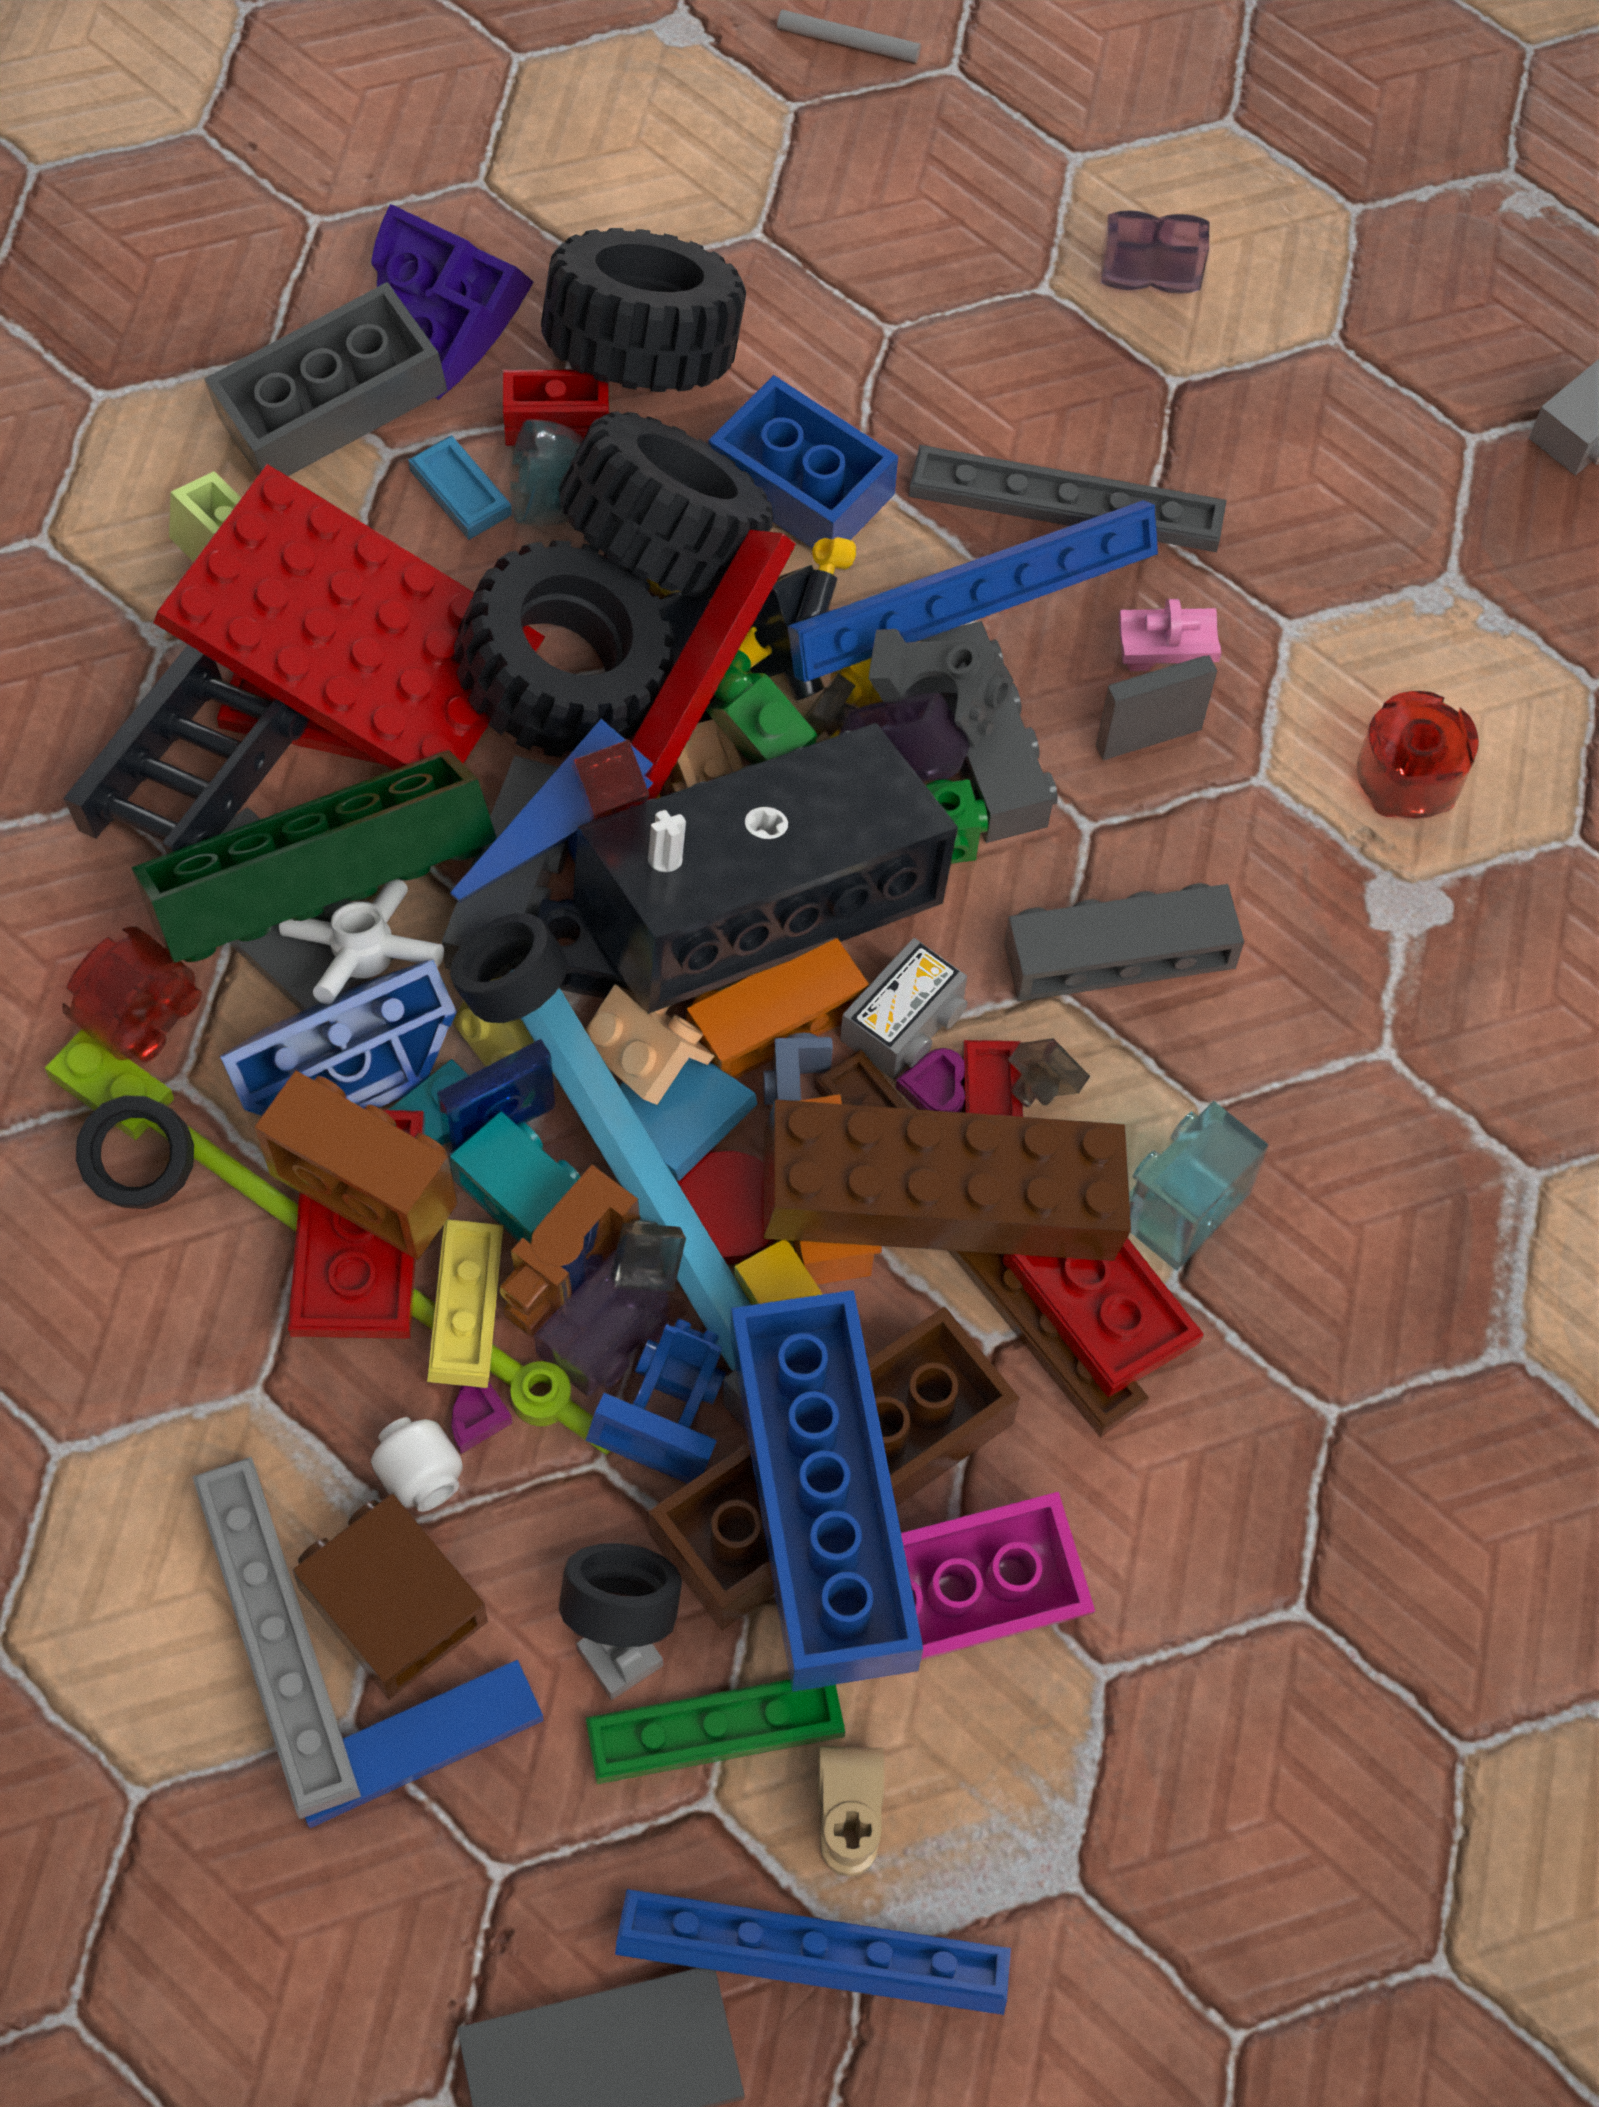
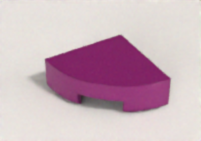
M488 1382V1388L461 1386L459 1390L460 1393L453 1406L451 1422L454 1441L460 1454L513 1423L511 1414L490 1382Z

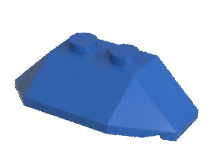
M430 959L369 980L338 994L331 1004L319 1003L266 1027L219 1057L243 1109L262 1116L295 1070L312 1080H315L317 1076H321L332 1081L344 1091L346 1099L363 1109L366 1105L380 1108L406 1096L429 1077L448 1028L451 1027L457 1011L434 959Z

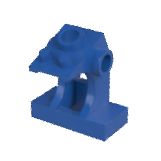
M677 1319L674 1327L666 1324L659 1343L648 1339L635 1370V1373L644 1376L645 1379L634 1403L630 1404L603 1393L594 1413L586 1441L688 1484L704 1473L717 1440L690 1429L701 1401L713 1405L726 1371L716 1367L723 1349L716 1345L719 1335L707 1330L705 1333H701L690 1328L691 1324L689 1322ZM654 1389L687 1402L678 1424L646 1410Z

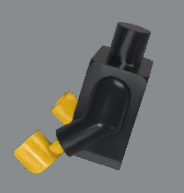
M840 537L818 540L812 549L813 559L819 564L818 570H814L812 565L780 575L751 628L755 627L757 629L754 635L758 643L763 648L769 645L772 650L770 655L750 668L751 673H762L768 677L784 673L795 701L814 695L825 687L820 677L807 682L794 677L788 626L829 612V606L838 580L833 575L835 568L841 570L848 569L856 557V545L852 540Z

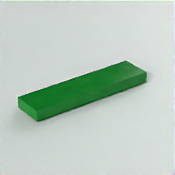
M790 1679L586 1717L597 1785L844 1738L846 1732L836 1685L792 1691Z

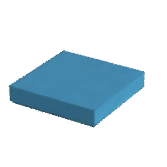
M690 1057L658 1105L642 1099L624 1082L619 1086L665 1164L678 1181L758 1104L755 1092L711 1062L709 1065H706Z

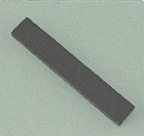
M919 445L909 491V497L1067 526L1078 524L1144 500L1155 505L1157 542L1217 552L1227 501L1225 499Z

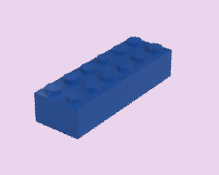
M854 1290L731 1308L730 1339L792 1691L919 1671L923 1644Z

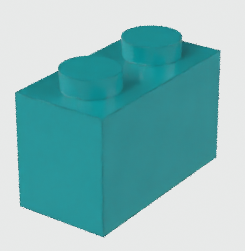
M501 1111L450 1155L453 1181L496 1222L503 1225V1228L515 1240L519 1242L524 1238L531 1243L532 1234L536 1227L581 1176L567 1161L560 1159L556 1163L542 1149L543 1143L530 1126L524 1122H519L516 1125Z

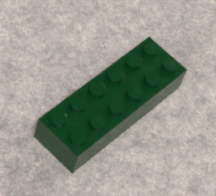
M446 750L131 867L153 928L173 962L176 963L182 960L185 962H197L213 955L217 950L216 947L238 939L239 941L247 942L259 939L270 932L271 926L290 919L304 921L314 918L324 911V906L342 899L355 901L367 898L378 890L377 886L395 879L407 881L422 877L431 870L430 866L448 859L458 861L472 858L483 851V846L493 843L497 837L478 778L450 750Z

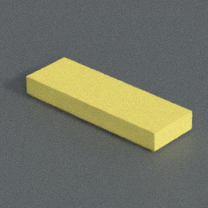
M447 1219L444 1223L427 1382L488 1388L503 1225Z

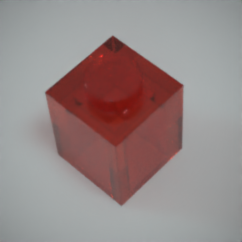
M629 740L573 760L572 768L592 820L647 800L649 792Z

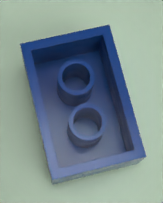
M775 375L708 440V444L712 446L713 450L721 455H726L734 461L736 467L741 471H746L754 479V484L764 490L767 495V501L771 502L773 523L812 549L814 544L823 538L834 539L840 537L851 540L895 495L898 455Z

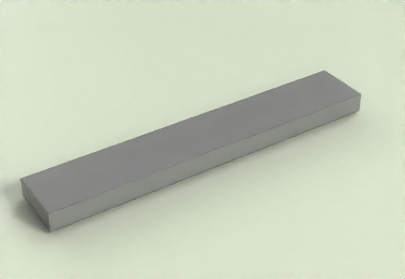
M252 1457L193 1476L299 1819L361 1797Z

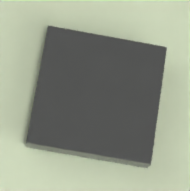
M1210 655L1110 684L1107 689L1096 741V747L1102 760L1104 761L1202 730L1217 674V669Z

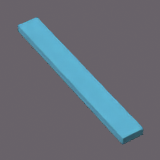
M558 988L556 993L540 1008L521 1018L619 1184L638 1198L640 1219L707 1331L719 1335L716 1345L723 1348L721 1354L730 1369L734 1371L736 1367L730 1339L731 1308L751 1304L561 989Z

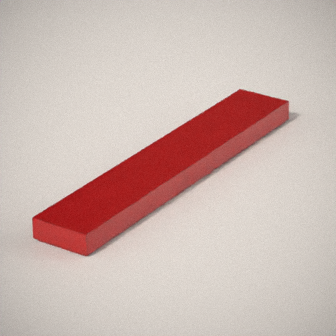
M749 530L635 735L631 745L653 763L651 770L646 775L653 784L633 807L647 800L656 799L786 565L796 544L784 533ZM622 802L612 814L629 809L630 807Z

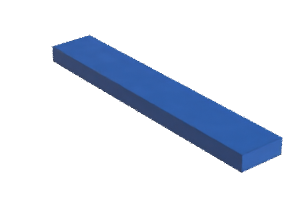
M630 1889L626 1890L615 1955L1000 2015H1004L1007 2002L1011 1948Z

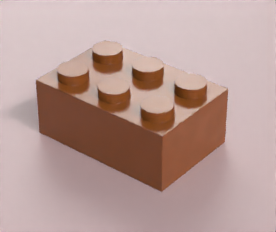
M295 1070L254 1126L271 1176L416 1260L420 1259L458 1204L449 1159L446 1156L447 1152L437 1141L421 1133H418L415 1137L407 1134L396 1127V1122L386 1112L373 1105H366L363 1109L346 1099L344 1091L324 1077L317 1076L315 1080H312Z

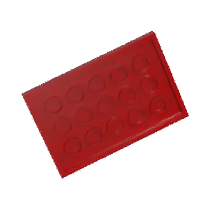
M266 464L158 609L153 622L392 770L446 750H450L464 764L489 727L488 724L491 718L485 712L479 715L468 701L472 691L471 689L464 690L461 687L456 673L460 664L454 658V643L459 635L457 630L475 592L269 464ZM528 625L522 627L526 639L537 653L546 636Z

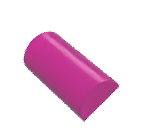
M1059 1491L901 1533L923 1644L921 1661L1088 1616L1095 1612Z

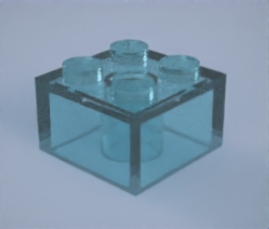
M1215 1101L1199 1116L1193 1111L1188 1113L1171 1134L1170 1139L1174 1142L1162 1154H1159L1156 1150L1149 1153L1136 1168L1132 1176L1137 1183L1129 1193L1130 1233L1176 1271L1182 1267L1251 1194L1269 1146L1268 1143Z

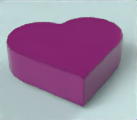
M934 1049L921 1058L913 1068H909L897 1078L895 1088L918 1110L962 1113L965 1093L962 1087L965 1073L964 1060L957 1052L951 1049Z

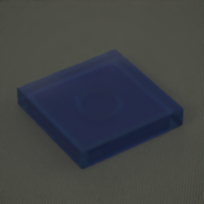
M542 1039L437 1092L444 1143L451 1154L454 1153L501 1111L517 1125L519 1122L528 1123L554 1109L555 1096L552 1059Z

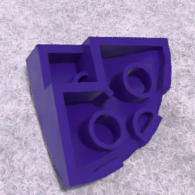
M392 204L389 205L381 222L371 258V264L377 271V287L386 282L389 283L439 353L448 391L463 379L499 338L534 283L516 266L476 248L468 240ZM446 391V392L440 394L439 396H437V397H435V398L439 400V399H440L443 395H445L448 391Z

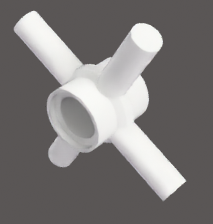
M395 879L387 882L373 903L360 901L340 907L332 915L331 922L311 918L304 921L290 919L279 924V932L282 936L331 945L335 958L313 989V995L319 1002L324 1004L333 1003L350 977H374L388 968L391 958L415 963L434 959L436 966H440L444 956L442 944L392 935L391 929L387 924L408 892V887L402 880Z

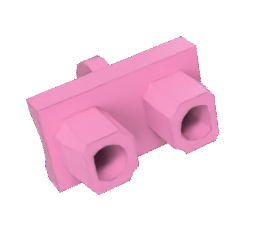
M1166 599L1164 609L1120 610L1118 621L1123 664H1127V668L1130 671H1149L1155 663L1179 664L1205 655H1210L1213 662L1220 661L1221 646L1217 633L1216 608L1181 609L1179 599Z

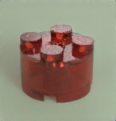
M1408 691L1392 696L1384 702L1383 707L1373 716L1357 759V776L1363 791L1371 800L1372 806L1378 814L1385 817L1400 816L1421 819L1447 812L1455 806L1473 766L1479 746L1476 726L1469 714L1461 707L1457 712L1451 706L1443 703L1445 697L1434 692Z
M129 926L122 929L129 936L117 943L109 937L105 938L81 961L66 987L74 995L71 1007L62 1003V1011L65 1017L119 1060H126L128 1058L130 1060L137 1057L143 1063H147L162 1051L167 1040L165 1035L172 1029L179 1018L188 1016L196 1009L201 1001L202 991L195 986V974L190 967L182 961L174 963L165 947L141 928Z

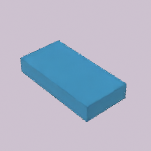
M452 435L408 459L410 472L468 540L512 515L511 503Z

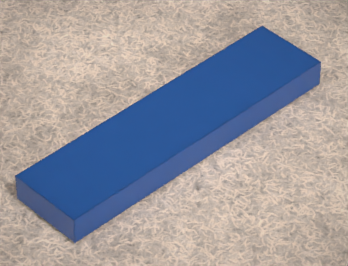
M518 1659L343 1738L361 1797L305 1817L309 1829L543 1722V1714Z

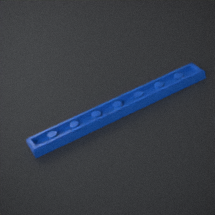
M1143 500L789 625L788 632L794 677L807 682L871 659L876 630L897 629L906 643L917 642L1157 555L1155 505Z

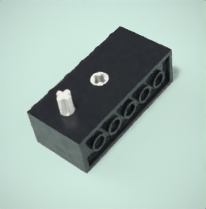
M873 723L853 731H845L836 737L807 747L796 748L776 758L758 764L747 765L730 774L709 781L698 782L681 791L658 799L647 800L635 807L606 817H598L578 826L573 905L645 1011L650 1014L791 961L836 938L842 942L943 904L958 826L878 724Z

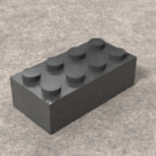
M388 282L204 378L218 418L257 475L260 474L266 464H269L286 476H290L448 391L439 353Z

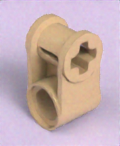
M819 1747L818 1805H821V1853L827 1866L839 1875L848 1877L861 1875L870 1869L876 1860L882 1832L881 1806L883 1805L884 1797L883 1748ZM844 1830H855L856 1839L860 1841L858 1848H846V1840L842 1837Z

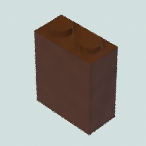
M393 1493L380 1503L377 1500H372L360 1507L349 1519V1527L330 1541L327 1538H323L313 1543L299 1557V1565L292 1569L299 1590L388 1700L488 1623L485 1603Z

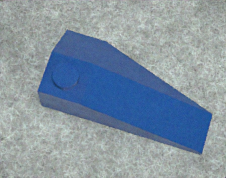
M600 719L450 892L451 896L461 903L577 834L578 826L586 824L595 818L606 817L612 814L622 802L632 808L653 784L646 777L653 763L606 722Z

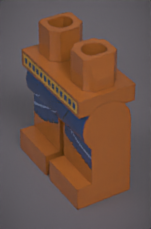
M591 1164L536 1227L532 1234L531 1243L522 1238L511 1250L514 1271L499 1287L501 1296L508 1302L504 1308L505 1317L531 1337L535 1335L550 1316L564 1325L575 1312L574 1303L583 1298L587 1292L590 1276L615 1250L628 1259L642 1243L638 1198Z

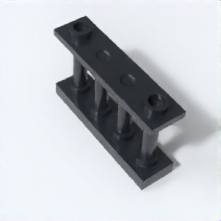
M187 645L63 799L80 832L97 839L109 822L116 819L162 840L163 847L166 853L169 854L220 835L289 745L302 736L310 719L278 699L272 702L223 681L216 661ZM212 699L256 718L258 722L241 742L195 722L192 718L205 702ZM182 739L225 758L227 761L209 782L161 761L160 758L174 741ZM150 779L196 801L177 823L128 801L129 797L142 781Z

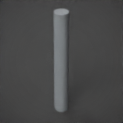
M783 9L778 17L777 29L913 63H917L919 59L920 43Z

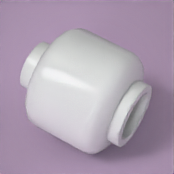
M404 1417L392 1422L381 1431L378 1437L381 1443L374 1451L371 1459L373 1470L388 1494L393 1493L405 1508L416 1507L421 1512L431 1510L445 1502L458 1490L460 1485L457 1479L462 1472V1460L437 1422L427 1419L412 1422L410 1418Z

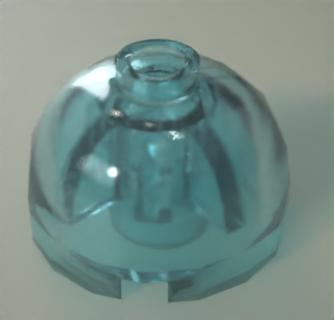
M541 419L526 420L523 423L517 437L512 464L520 465L518 482L510 481V501L515 522L536 527H552L568 522V516L563 514L560 507L558 488L583 438L566 425Z

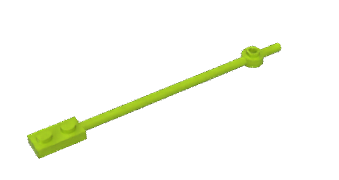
M85 1027L45 1067L49 1079L94 1111L102 1103L123 1095L146 1096L166 1106H169L174 1100L169 1087ZM129 1118L115 1125L135 1141L148 1127H151L167 1139L166 1134L156 1123L145 1118ZM188 1126L194 1143V1159L296 1232L297 1203ZM414 1288L412 1316L433 1330L435 1302ZM492 1344L490 1372L511 1387L512 1406L517 1416L524 1422L534 1426H548L559 1421L586 1441L593 1416L571 1401V1385L563 1369L546 1361L532 1362L523 1366ZM543 1382L550 1385L552 1389L545 1396H535L530 1392L531 1387L536 1383ZM588 1442L605 1455L611 1452L607 1449H604L600 1446Z

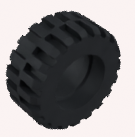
M609 228L603 232L597 229L585 231L582 236L575 234L569 237L551 256L541 318V332L554 355L562 362L568 361L570 367L581 374L587 372L592 374L596 380L605 383L609 381L619 383L624 388L634 390L637 387L650 388L651 392H665L666 389H676L678 392L688 391L694 385H698L701 388L710 385L715 379L718 380L731 368V364L735 360L746 300V289L737 269L731 263L726 264L724 257L714 251L708 252L704 250L702 245L693 241L688 243L678 240V236L666 233L658 235L650 233V230L643 229L624 231L623 228Z
M619 411L611 412L596 419L591 424L558 488L560 507L563 514L568 516L569 524L574 530L580 531L584 535V540L593 548H599L607 554L606 557L617 565L622 564L632 570V574L644 580L649 579L658 583L661 588L669 591L678 590L685 596L695 598L700 595L706 599L713 597L749 530L769 532L773 526L771 502L767 501L766 493L761 487H757L754 484V479L746 471H741L736 467L734 461L726 455L719 454L711 448V445L701 439L696 440L687 435L686 431L675 426H667L662 424L660 420L649 416L646 418L640 417L637 413L625 412L623 414Z
M552 540L549 547L544 548L542 542H535L523 545L519 553L517 551H510L500 557L494 568L488 569L481 578L458 627L459 635L454 643V658L460 664L456 673L461 687L464 690L471 689L472 692L468 701L479 715L485 712L491 718L488 725L501 736L506 731L517 738L516 745L527 750H531L532 746L543 748V755L562 758L565 751L573 752L600 719L606 722L623 738L631 737L647 716L673 665L674 652L671 648L674 642L673 630L669 621H662L667 612L658 595L651 597L648 593L650 584L646 580L632 575L622 564L617 565L607 557L598 554L599 548H593L588 544H582L581 548L571 547V541ZM544 623L558 625L577 633L598 653L604 665L605 673L576 675L552 666L534 651L526 639L522 627Z

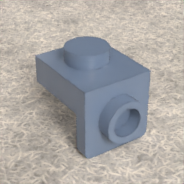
M795 1033L787 1038H775L773 1070H763L764 1105H773L775 1099L800 1101V1074L825 1073L831 1069L832 1038L817 1037L811 1033Z

